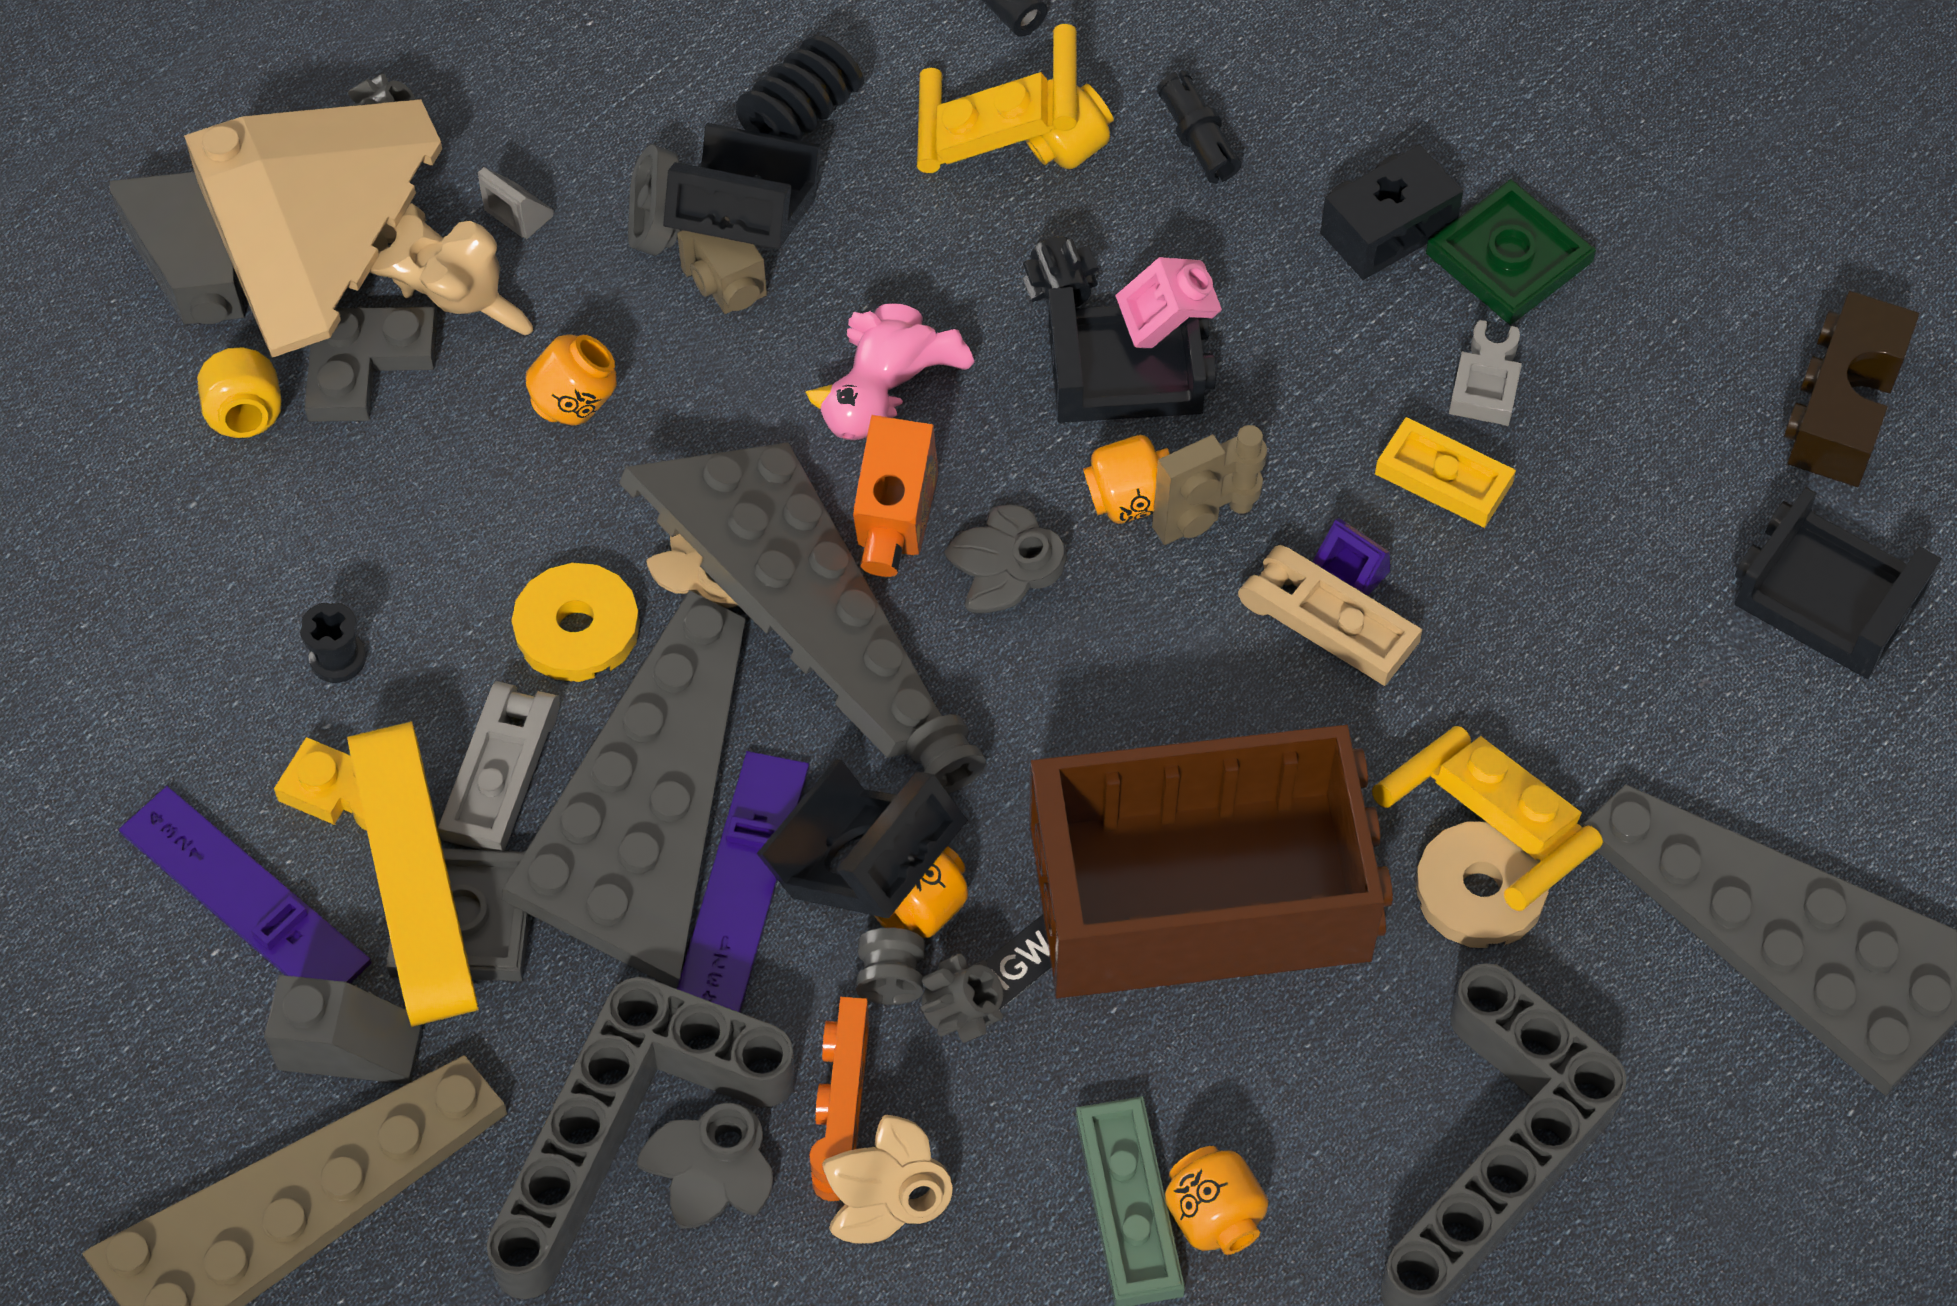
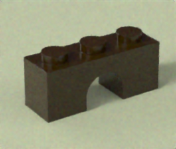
M1850 290L1841 314L1831 310L1828 311L1817 345L1828 348L1825 359L1812 356L1800 391L1812 394L1809 404L1806 406L1795 403L1784 434V438L1795 441L1787 463L1788 465L1857 488L1859 487L1888 406L1860 396L1852 387H1870L1891 394L1913 335L1919 312Z

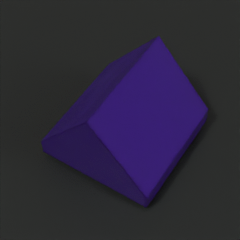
M1340 518L1335 519L1312 561L1367 596L1390 572V552Z

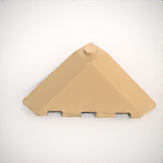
M421 99L242 116L184 135L197 182L272 358L331 338L341 321L339 312L334 310L347 287L358 291L379 257L378 249L372 245L385 223L396 228L416 194L415 186L410 181L422 161L432 166L442 150V144Z

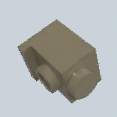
M684 230L677 233L682 271L686 277L692 275L697 288L704 297L712 294L724 314L746 309L756 300L767 296L764 259L754 244Z

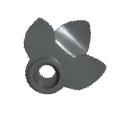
M1011 504L992 507L988 515V527H974L963 531L950 542L944 551L946 558L952 565L966 574L974 576L965 602L967 611L973 613H990L1008 609L1017 605L1030 588L1040 589L1052 585L1062 575L1067 557L1065 545L1057 533L1047 528H1040L1034 513L1030 510ZM1040 552L1036 557L1028 558L1032 554Z
M735 1103L718 1104L707 1110L699 1120H673L668 1122L648 1139L637 1159L639 1169L650 1174L672 1179L670 1185V1206L676 1225L683 1229L695 1228L710 1223L722 1214L729 1203L745 1214L756 1216L768 1201L773 1185L772 1168L760 1152L763 1144L761 1123L750 1109ZM729 1131L736 1132L742 1137L736 1146L730 1148L722 1147L717 1143L718 1137Z

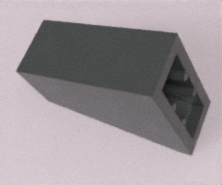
M195 172L110 181V192L123 229L183 324H215L223 320L244 318L243 288L199 187Z

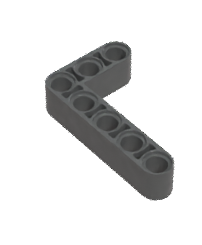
M1488 963L1474 965L1464 972L1456 990L1451 1008L1450 1022L1453 1031L1463 1042L1533 1099L1393 1248L1388 1257L1381 1281L1380 1296L1384 1306H1443L1606 1129L1615 1116L1625 1091L1627 1076L1623 1065L1613 1054L1513 974L1498 965ZM1477 998L1487 999L1494 1003L1499 1010L1494 1012L1480 1011L1470 1003V1000ZM1530 1040L1539 1041L1546 1045L1552 1053L1537 1055L1528 1051L1522 1043ZM1582 1083L1593 1084L1604 1093L1605 1098H1588L1581 1094L1576 1085ZM1539 1129L1550 1130L1560 1137L1563 1144L1556 1146L1545 1145L1538 1141L1532 1132ZM1498 1175L1508 1177L1518 1185L1520 1191L1515 1193L1500 1192L1490 1184L1488 1179ZM1450 1223L1464 1224L1474 1232L1476 1238L1467 1242L1457 1241L1447 1234L1444 1226ZM1405 1271H1417L1425 1275L1432 1286L1426 1290H1412L1401 1282L1398 1275Z
M641 977L630 978L616 985L609 994L490 1231L487 1241L488 1258L496 1282L502 1291L512 1298L525 1300L543 1294L555 1281L657 1070L753 1106L763 1108L777 1106L787 1100L793 1092L796 1082L792 1043L786 1033L772 1024L651 979ZM646 1012L655 1016L651 1022L642 1026H631L625 1023L628 1017L635 1013ZM707 1035L717 1039L715 1044L707 1049L696 1050L686 1046L696 1036ZM764 1058L773 1059L780 1063L773 1071L763 1074L755 1073L748 1069L753 1062ZM616 1069L627 1073L623 1080L616 1084L605 1085L596 1081L599 1075L608 1070ZM591 1128L598 1131L595 1138L585 1144L578 1145L566 1141L568 1136L577 1129ZM559 1187L569 1191L564 1200L557 1204L544 1205L536 1201L539 1195L548 1188ZM527 1247L539 1252L535 1260L526 1266L514 1267L506 1264L507 1258L518 1249Z

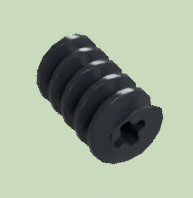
M823 35L807 37L799 49L791 51L783 63L775 65L770 70L767 77L760 78L754 84L752 90L740 95L736 101V114L745 130L801 141V131L812 133L818 125L817 118L828 119L833 113L832 104L836 106L843 105L849 98L848 91L858 92L865 84L864 77L851 55L834 40Z

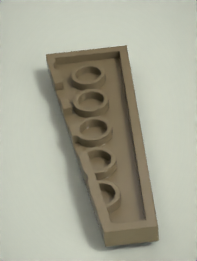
M463 1055L84 1251L82 1255L119 1306H245L506 1116L505 1104L467 1057Z

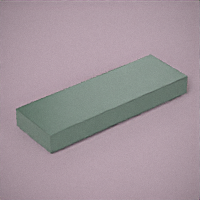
M1143 1096L1076 1107L1075 1117L1114 1306H1134L1184 1297L1183 1277Z

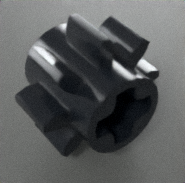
M1064 236L1050 237L1041 241L1032 249L1031 259L1023 262L1027 273L1023 277V281L1032 302L1045 298L1048 305L1049 288L1073 287L1075 308H1077L1090 297V288L1098 285L1094 273L1099 268L1090 246L1076 249L1073 239Z

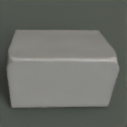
M485 167L478 172L484 210L522 238L528 239L553 217L554 210L514 181Z

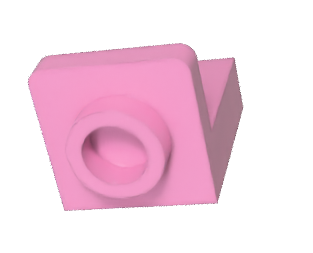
M1159 257L1115 295L1132 342L1136 348H1153L1189 317L1214 318L1222 310L1213 287L1212 278L1201 260Z

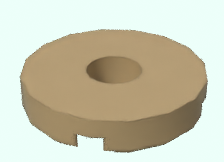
M1464 822L1444 829L1426 845L1415 875L1417 896L1421 902L1420 908L1427 922L1445 938L1470 948H1488L1489 944H1498L1505 941L1506 945L1520 940L1537 924L1549 889L1522 911H1516L1506 903L1504 891L1537 865L1540 860H1535L1487 822ZM1477 873L1488 875L1496 881L1499 891L1489 897L1477 896L1466 888L1464 879L1469 875Z

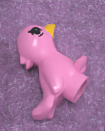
M903 304L881 305L875 310V313L871 311L863 314L854 312L852 317L849 318L848 323L851 328L847 329L849 342L857 345L853 369L848 375L834 384L808 390L805 393L811 404L821 409L828 428L837 437L846 440L866 438L871 415L889 418L897 416V411L894 407L901 405L903 400L895 396H888L889 390L909 381L925 367L940 364L966 370L974 364L970 348L964 342L959 330L953 329L936 333L930 326L922 325L923 317L918 310Z

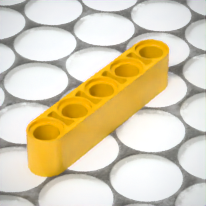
M410 721L348 736L351 760L410 1024L414 1027L479 1010L413 723Z

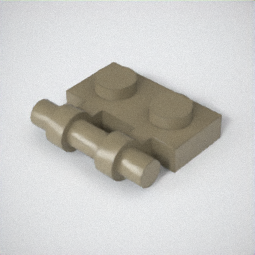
M1254 425L1243 426L1238 431L1237 437L1221 444L1212 434L1158 459L1152 528L1164 545L1181 537L1193 538L1207 531L1214 522L1218 521L1219 507L1229 503L1230 508L1239 514L1248 513L1252 510L1254 503L1261 496L1263 478L1260 471L1265 466L1267 446L1262 440L1263 434L1258 427Z

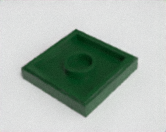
M1512 179L1508 180L1428 240L1426 254L1510 326L1594 261L1596 249Z

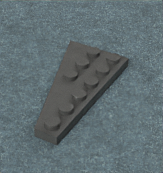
M787 442L625 467L619 484L633 498L642 495L660 513L656 522L671 537L680 534L703 557L700 567L766 634L774 630L793 649L790 659L805 674L813 670L837 694L835 705L887 758L908 754L906 743L909 737L919 727L941 716L790 444Z
M690 590L504 885L501 899L675 989L679 985L745 624L744 617Z
M1626 784L1582 825V827L1592 826L1601 834L1603 843L1596 850L1600 855L1883 1095L1887 1096L1957 1025L1956 929Z

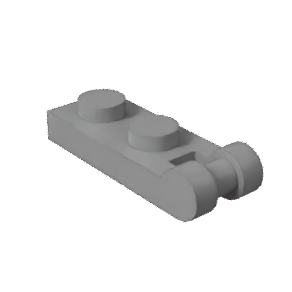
M499 681L494 682L438 826L442 841L480 850L505 851L548 732L552 731L556 723L560 705L558 695L538 691L535 696L517 692L516 685ZM511 717L525 720L523 727L507 724L506 722Z

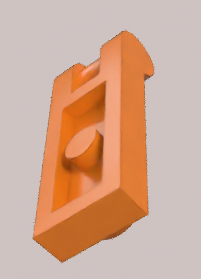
M840 997L838 1021H826L824 1027L822 1060L824 1062H833L831 1084L819 1083L815 1121L817 1125H826V1134L824 1138L818 1140L812 1146L809 1156L813 1189L817 1196L830 1202L839 1201L840 1198L832 1190L824 1173L822 1163L827 1158L857 1149L869 1034L868 1000L866 998Z

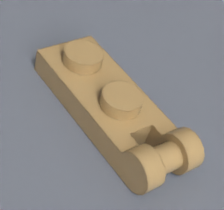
M1282 545L1275 546L1264 559L1263 567L1265 569L1259 576H1250L1238 591L1241 602L1252 612L1258 615L1268 614L1384 686H1386L1420 643L1422 634L1420 627L1290 548ZM1291 584L1298 587L1292 595L1281 589L1283 585Z

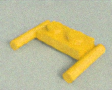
M1060 24L1053 30V79L1047 80L1042 72L942 104V72L936 68H925L919 75L917 168L923 173H935L940 169L941 164H950L1049 133L1055 128L1061 131H1068L1077 125V30L1070 24Z
M1460 726L1452 727L1372 788V796L1376 803L1384 808H1389L1431 776L1436 780L1435 783L1535 860L1539 859L1540 862L1504 891L1506 903L1516 911L1524 910L1598 850L1603 843L1602 836L1597 829L1592 826L1581 827L1577 824L1582 814L1581 811L1482 736L1471 743L1468 732Z

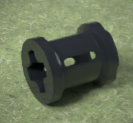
M319 603L310 608L301 619L300 636L306 648L309 649L308 658L312 671L323 681L331 683L346 682L356 677L366 662L364 644L359 636L356 635L358 626L356 616L350 608L342 603Z

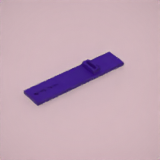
M746 751L677 987L678 990L741 1013L778 881L757 855V852L800 802L809 771V763Z
M168 786L161 790L119 828L121 835L284 975L342 981L350 984L372 963L367 955Z

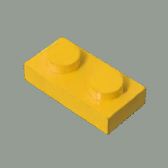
M1406 417L1377 460L1375 475L1485 528L1512 486L1516 470Z

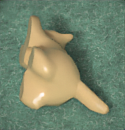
M402 216L396 228L393 227L396 231L395 241L387 249L378 252L379 257L371 268L370 273L392 278L393 282L401 288L406 299L411 298L414 290L428 295L445 312L470 314L481 311L523 335L532 334L533 325L524 313L498 293L501 267L496 257L497 243L483 226L472 221L459 222L447 236L442 237L417 216Z

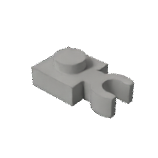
M1479 320L1473 332L1471 342L1472 353H1461L1449 414L1509 426L1522 363L1512 361L1516 355L1520 332L1518 327L1511 326L1507 340L1502 343H1494L1485 336L1487 321Z

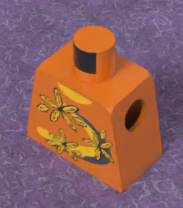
M871 415L853 512L858 545L864 547L861 568L870 574L882 577L895 576L898 573L902 554L917 555L921 551L938 477L933 424Z

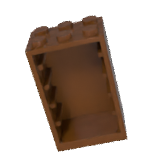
M1348 724L1031 760L1029 826L1056 999L1372 962L1376 939L1378 936H1385L1386 933L1384 907L1392 906V883L1388 867H1377L1373 847L1380 845L1378 815L1374 806L1365 807L1361 788H1367L1368 785L1367 763L1363 749L1352 748Z

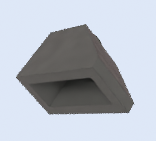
M279 975L264 1038L279 1071L409 1084L412 1082L424 1024L412 1027L407 1010L347 982Z

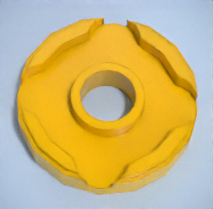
M569 563L549 568L528 582L515 601L512 626L517 646L523 653L524 659L534 670L555 680L581 682L595 678L594 673L601 672L610 667L611 671L625 661L637 643L640 619L633 591L619 575L599 565ZM574 613H583L593 619L588 628L579 632H568L559 626L565 617Z

